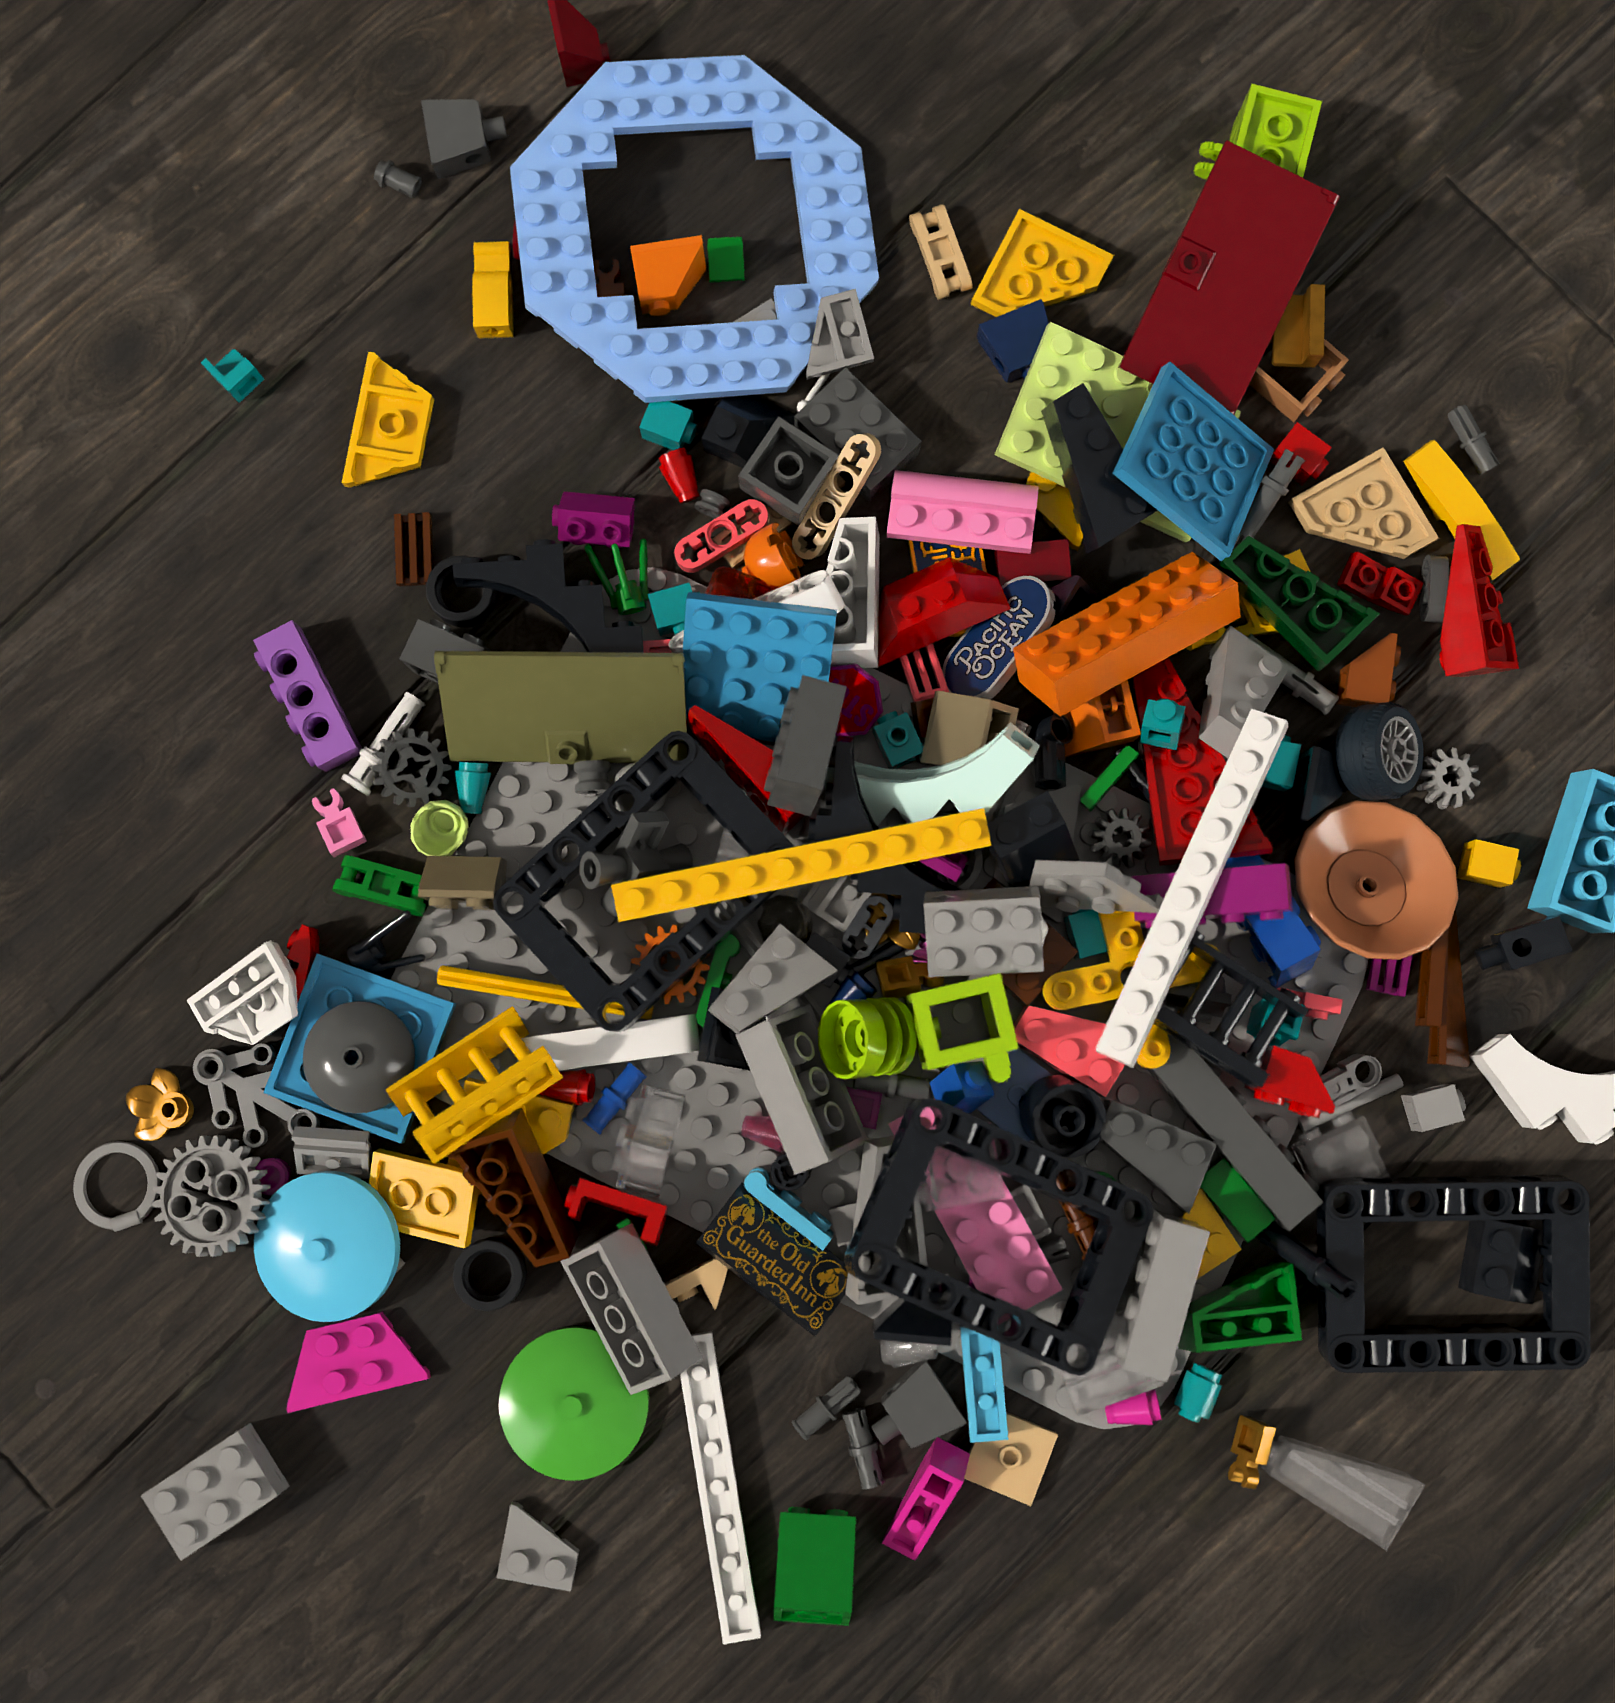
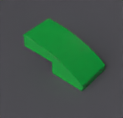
M1225 1158L1205 1173L1200 1188L1247 1244L1276 1220L1265 1204Z

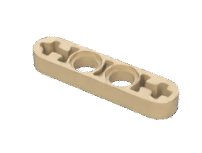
M869 433L856 434L846 442L793 536L792 547L800 558H816L821 556L828 548L835 535L839 518L846 517L880 458L881 445L874 435ZM867 442L866 450L870 455L861 457L856 467L846 464L847 460L849 462L856 461L860 453L856 445ZM842 471L849 472L853 477V487L848 492L842 491L837 485V477ZM824 502L831 503L836 510V515L832 522H826L820 517L819 509ZM817 527L826 530V533L824 531L817 532L814 537L813 543L817 547L807 550V542L804 540V537L813 535Z

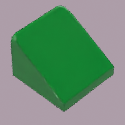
M742 237L707 239L710 282L745 280Z

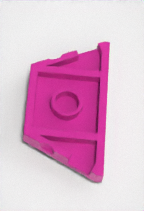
M383 1312L311 1328L305 1333L287 1404V1412L290 1413L426 1380L431 1377L428 1368L426 1366L423 1367L410 1351L411 1347L404 1338L394 1331L392 1323Z

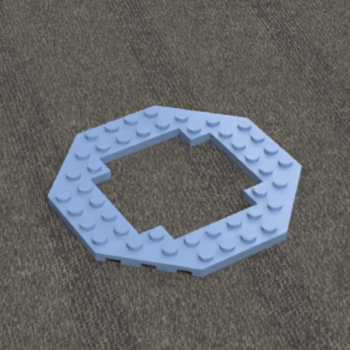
M745 55L605 62L510 166L525 308L534 316H539L550 324L558 335L576 349L579 347L594 359L596 365L615 380L619 379L634 391V395L645 403L787 392L808 365L820 299L856 289L860 304L866 295H869L875 288L879 280L861 147ZM752 127L756 160L791 158L807 283L776 285L774 287L773 293L777 316L775 320L637 329L633 295L597 297L582 170L617 168L614 135Z

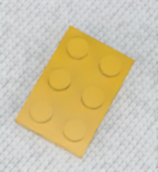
M384 1149L373 1151L369 1185L376 1189L389 1205L397 1222L399 1232L461 1248L471 1245L479 1189L475 1184L471 1186L462 1175L464 1172L462 1168L439 1162L433 1164L430 1160Z

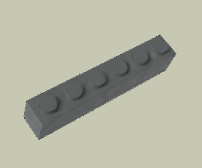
M1168 1034L1171 1047L1168 1061L1161 1067L1155 1069L1147 1068V1070L1205 1139L1217 1144L1215 1147L1216 1152L1222 1159L1225 1158L1276 1218L1275 1222L1279 1227L1290 1231L1323 1203L1322 1199L1317 1195V1192L1320 1190L1319 1186L1307 1173L1300 1175L1292 1165L1295 1162V1158L1282 1144L1276 1146L1268 1137L1271 1130L1258 1115L1251 1117L1243 1107L1247 1103L1244 1097L1233 1086L1227 1088L1219 1079L1222 1072L1217 1065L1206 1058L1203 1060L1197 1052Z

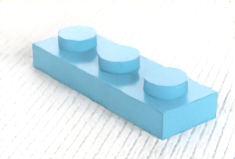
M960 1325L970 1442L1008 1440L1000 1342Z

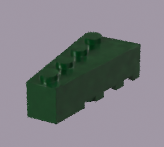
M1249 535L1217 567V569L1238 582V592L1317 671H1320L1380 614L1370 607L1366 608L1352 600L1353 597L1345 592L1337 591L1322 582L1318 576L1308 570L1304 571L1290 563L1289 559Z

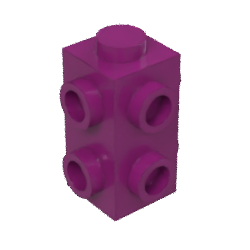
M564 491L559 505L554 504L552 511V526L558 527V541H568L574 545H584L586 543L600 544L611 548L612 544H617L619 548L630 547L634 532L635 498Z

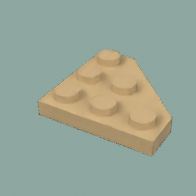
M1384 447L1295 496L1288 502L1306 533L1402 559L1411 556L1439 539Z

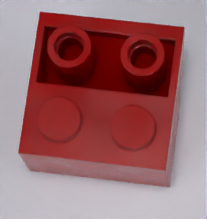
M1274 1045L1268 1046L1260 1060L1262 1062L1260 1068L1270 1074L1264 1085L1259 1088H1251L1246 1084L1244 1085V1088L1254 1091L1252 1098L1272 1105L1283 1106L1284 1102L1289 1103V1111L1306 1117L1319 1118L1321 1113L1333 1114L1335 1110V1105L1311 1058Z

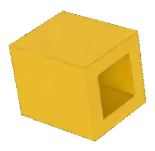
M1477 839L1466 842L1463 846L1457 878L1497 888L1510 886L1518 878L1521 869V861L1517 859L1519 849Z

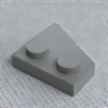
M512 1501L497 1578L571 1592L579 1549L568 1540L558 1537L554 1530L543 1521L539 1522L523 1510L524 1506L520 1503Z

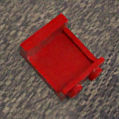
M581 1178L578 1186L571 1185L564 1207H567L569 1210L568 1216L573 1220L580 1222L587 1202H593L646 1219L640 1239L644 1243L658 1246L669 1211L667 1206Z

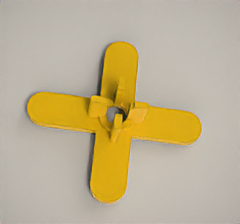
M1114 911L1111 914L1098 912L1110 962L1058 972L1050 976L1043 986V996L1049 1006L1056 1010H1068L1119 998L1124 988L1121 982V973L1123 970L1134 966L1144 944L1140 922L1135 921L1134 912ZM1208 944V945H1210L1211 947H1213L1214 949H1216L1217 951H1219L1215 946H1213V945H1211V944ZM1191 953L1170 988L1200 982L1211 964ZM1153 1024L1136 1062L1148 1069H1155L1164 1065L1171 1053L1168 1034Z

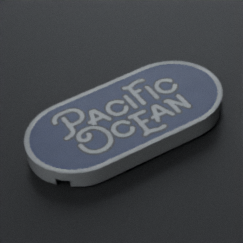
M1033 576L1016 577L1002 585L1011 609L968 627L945 659L942 671L950 693L992 699L1001 691L1017 670L1013 648L1049 629L1054 621L1056 612L1053 608L1055 596L1050 587Z

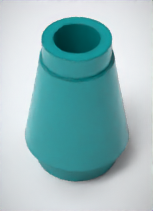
M459 761V770H455L459 805L464 813L482 814V807L491 772H488V763Z

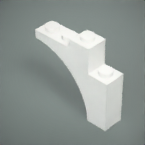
M1497 1034L1469 1055L1521 1127L1538 1128V1130L1544 1129L1557 1120L1558 1117L1555 1115L1557 1113L1578 1142L1594 1143L1597 1145L1606 1141L1614 1134L1612 1129L1615 1127V1112L1613 1111V1109L1615 1110V1070L1598 1074H1579L1560 1069L1528 1052L1511 1034Z

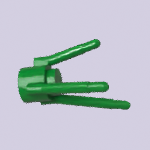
M644 538L640 540V586H637L636 580L628 581L619 547L617 544H612L611 549L620 583L615 585L616 592L591 546L586 544L584 549L610 599L612 609H618V613L621 616L645 610V601H649L647 595L649 594L647 540Z

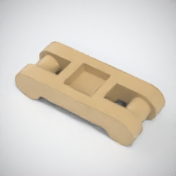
M942 204L933 207L932 212L923 215L920 212L909 215L910 225L918 241L937 299L949 297L950 292L959 289L961 292L972 289L971 277L945 206ZM933 226H937V228H939V231L930 234L927 230V228ZM953 267L955 276L945 279L943 270Z

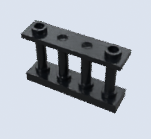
M1196 930L1172 983L1191 953H1194L1211 965L1182 1011L1178 1010L1175 1013L1164 1006L1166 1002L1164 999L1153 1024L1249 1087H1262L1270 1074L1260 1068L1262 1065L1260 1060L1287 1015L1292 1018L1304 1017L1309 1009L1299 1004L1301 998L1285 988H1281L1279 991L1203 941L1205 936ZM1223 973H1225L1243 986L1216 1030L1210 1031L1207 1034L1196 1027L1198 1023L1196 1017ZM1257 994L1274 1005V1008L1248 1051L1242 1052L1240 1055L1228 1047L1230 1044L1228 1038L1253 997Z

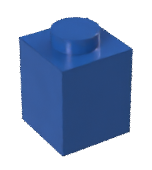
M983 1061L952 1064L929 1082L935 1099L941 1100L969 1114L995 1095Z

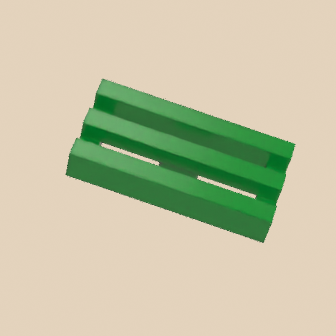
M1125 746L1080 798L1081 805L1091 812L1137 760L1139 753L1132 747Z

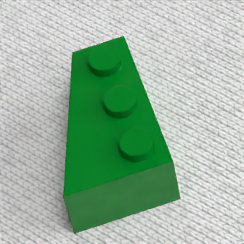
M1273 1261L1190 1302L1178 1349L1198 1353L1301 1341L1302 1335L1293 1263Z

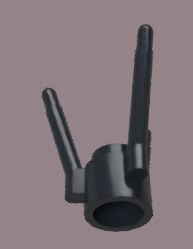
M409 910L404 911L369 937L349 946L347 954L352 965L365 971L369 969L371 973L378 974L387 969L424 961L425 955L420 954L382 962V958L386 956V951L380 939L413 916Z

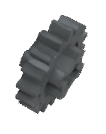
M413 728L406 729L404 738L399 731L392 732L393 742L381 739L380 744L384 750L383 752L373 751L372 756L379 759L378 765L370 766V770L379 773V777L372 781L373 785L383 784L385 786L381 792L382 797L394 794L393 804L400 805L404 798H406L408 807H415L417 798L425 805L429 802L428 794L431 793L438 797L442 794L437 786L438 784L449 783V780L443 777L442 774L443 771L451 770V765L443 764L442 759L449 755L448 751L438 752L436 748L441 742L439 739H433L428 742L427 731H421L418 737H415ZM409 743L423 747L428 753L423 755L415 753L412 746H409ZM394 752L396 756L392 768L387 769L389 757ZM407 759L409 762H424L413 770L415 776L412 774H397L408 766ZM434 766L432 778L427 783L426 776L429 768ZM403 781L408 784L412 792L402 791L393 783Z

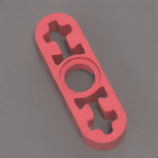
M745 500L681 539L674 551L678 566L689 573L698 572L746 543L753 534L768 525L767 508L758 500ZM751 510L753 514L760 512L761 514L758 516L759 523L754 525L751 521L741 525L743 534L738 535L736 526L730 520L736 518L738 525L745 521L746 511ZM719 527H725L732 533L731 540L725 545H718L711 539L713 531ZM706 537L707 545L713 552L707 554L705 547L697 553L698 560L696 562H692L690 559L683 560L686 556L684 550L688 547L693 551L701 548L703 544L700 539Z

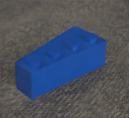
M1259 855L1228 858L1224 868L1265 864ZM1292 896L1293 911L1283 912L1284 919L1262 921L1260 920V914L1244 916L1245 922L1236 923L1239 930L1242 929L1244 932L1248 930L1251 934L1250 942L1253 947L1251 951L1258 962H1267L1274 974L1267 979L1271 986L1275 988L1312 969L1321 950L1319 947L1321 940L1312 926H1305L1299 917L1301 913L1300 908Z

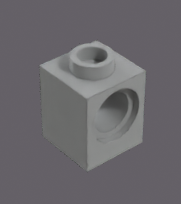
M1440 1084L1401 1095L1411 1131L1424 1132L1465 1121L1463 1111L1466 1109L1465 1100L1460 1090L1456 1089L1454 1084Z

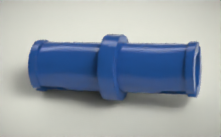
M628 1062L625 1069L609 1088L604 1087L601 1091L603 1096L582 1121L601 1135L603 1129L620 1108L624 1110L628 1106L626 1101L647 1076Z

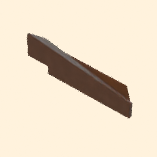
M1455 908L1450 927L1429 949L1420 952L1415 1026L1430 1027L1427 1064L1469 1067L1470 1060Z

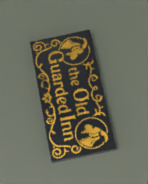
M743 1182L696 1241L700 1247L813 1336L819 1333L845 1296L848 1271L845 1268L844 1262L827 1248L822 1251L746 1190Z

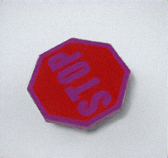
M856 663L833 665L830 668L829 682L846 686L835 736L866 735L883 713L879 681Z

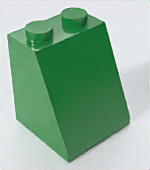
M790 1507L788 1512H780L774 1621L849 1626L852 1614L856 1517L848 1516L847 1511L838 1509L826 1510L825 1515L810 1514V1509L804 1507Z

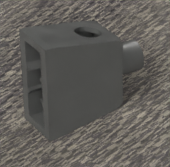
M475 99L421 100L431 164L438 179L488 163L491 160L488 141L508 138L504 117L484 119L479 101Z
M924 1356L881 1397L882 1405L888 1412V1415L873 1424L871 1428L883 1446L902 1434L911 1448H915L955 1430L967 1422Z

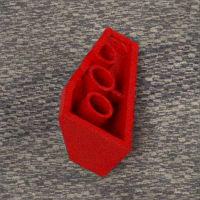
M696 705L691 707L687 717V725L713 760L723 761L727 775L739 788L744 790L752 802L785 836L804 815L767 805L770 792L763 789L773 760V750Z

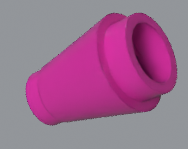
M1143 1387L1109 1401H1104L1108 1424L1153 1425V1421L1162 1420L1156 1389L1146 1390V1387Z

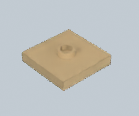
M1006 1412L1008 1440L972 1443L964 1479L1031 1506L1058 1434Z

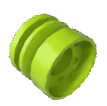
M879 997L867 998L865 1000H836L828 1005L821 1015L818 1027V1047L822 1061L828 1071L837 1078L856 1079L866 1078L870 1075H897L906 1070L914 1058L917 1047V1032L912 1014L907 1006L897 998Z

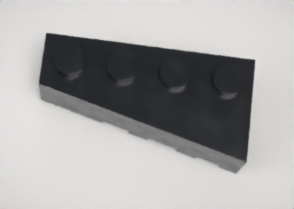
M1084 383L1054 400L1041 411L1055 456H1058L1061 464L1065 488L1069 489L1075 508L1073 513L1076 522L1081 527L1086 554L1101 547L1158 511L1112 474L1123 448Z

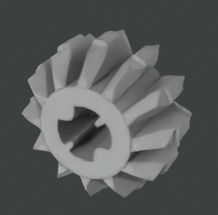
M1452 747L1446 753L1440 748L1432 752V757L1426 756L1423 758L1422 766L1424 769L1421 770L1419 779L1424 780V783L1418 785L1416 790L1419 792L1427 790L1428 794L1425 797V802L1429 804L1437 799L1438 809H1445L1449 804L1453 808L1461 807L1463 799L1468 801L1475 796L1471 788L1480 785L1481 781L1473 778L1471 775L1477 772L1479 767L1477 765L1471 767L1467 765L1470 760V754L1466 753L1458 758L1457 748ZM1450 774L1452 781L1445 783L1443 776Z

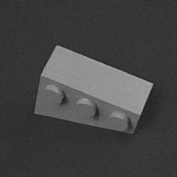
M1232 626L1227 628L1210 649L1209 659L1212 660L1210 672L1206 677V685H1208L1207 698L1203 702L1198 737L1228 759L1251 708L1260 712L1265 711L1290 668L1289 665Z

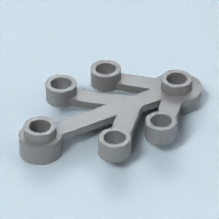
M259 1043L251 1050L228 1056L217 1049L204 1050L197 1055L193 1062V1073L200 1083L208 1086L214 1111L212 1123L215 1127L219 1129L231 1128L237 1121L236 1111L228 1107L225 1084L236 1091L245 1129L243 1141L251 1148L261 1147L268 1140V1132L260 1125L255 1103L287 1121V1127L291 1134H293L295 1126H301L300 1121L304 1116L311 1119V1127L320 1128V1118L316 1112L305 1108L297 1110L281 1099L263 1093L264 1089L262 1088L266 1087L271 1071L246 1078L232 1071L252 1063L257 1065L272 1063L276 1056V1051L272 1045ZM262 1047L266 1048L269 1052L268 1058L265 1061H261L258 1058V1051ZM212 1060L218 1064V1070L215 1074H211L208 1071V1064ZM222 1111L228 1112L230 1116L229 1122L225 1125L219 1120V1115ZM254 1129L258 1130L261 1134V1139L258 1143H253L250 1139V1134Z

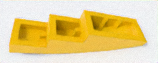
M1435 440L1429 441L1404 460L1406 467L1436 520L1445 521L1454 539L1458 525L1468 524L1481 527L1493 566L1492 573L1488 576L1489 580L1493 581L1520 560L1503 529L1480 495Z

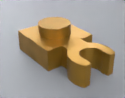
M912 956L876 962V973L883 997L897 998L920 992L921 984L929 987L941 986L944 984V976L929 977L928 963L914 964Z
M1240 1415L1231 1447V1452L1237 1454V1459L1229 1468L1228 1480L1240 1482L1241 1486L1245 1488L1256 1489L1259 1483L1258 1464L1267 1465L1276 1428L1252 1417Z

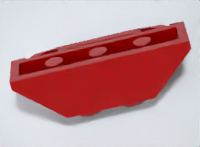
M949 557L884 586L879 598L878 667L1011 609L998 577Z

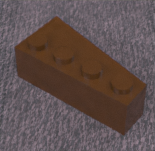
M522 1108L514 1110L447 1155L450 1160L455 1159L464 1170L462 1175L471 1186L475 1184L487 1200L485 1204L493 1215L498 1214L508 1226L507 1232L535 1268L570 1258L578 1233L571 1217L568 1216L567 1208L564 1207L563 1199Z

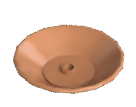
M1358 800L1328 809L1304 831L1294 859L1296 890L1310 920L1336 945L1370 959L1400 960L1429 949L1450 927L1459 899L1456 867L1441 838L1417 815L1387 802ZM1363 883H1366L1370 886L1371 892H1368L1363 888Z

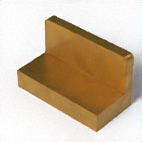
M1310 284L1304 295H1292L1272 336V365L1315 368L1324 356L1325 285Z

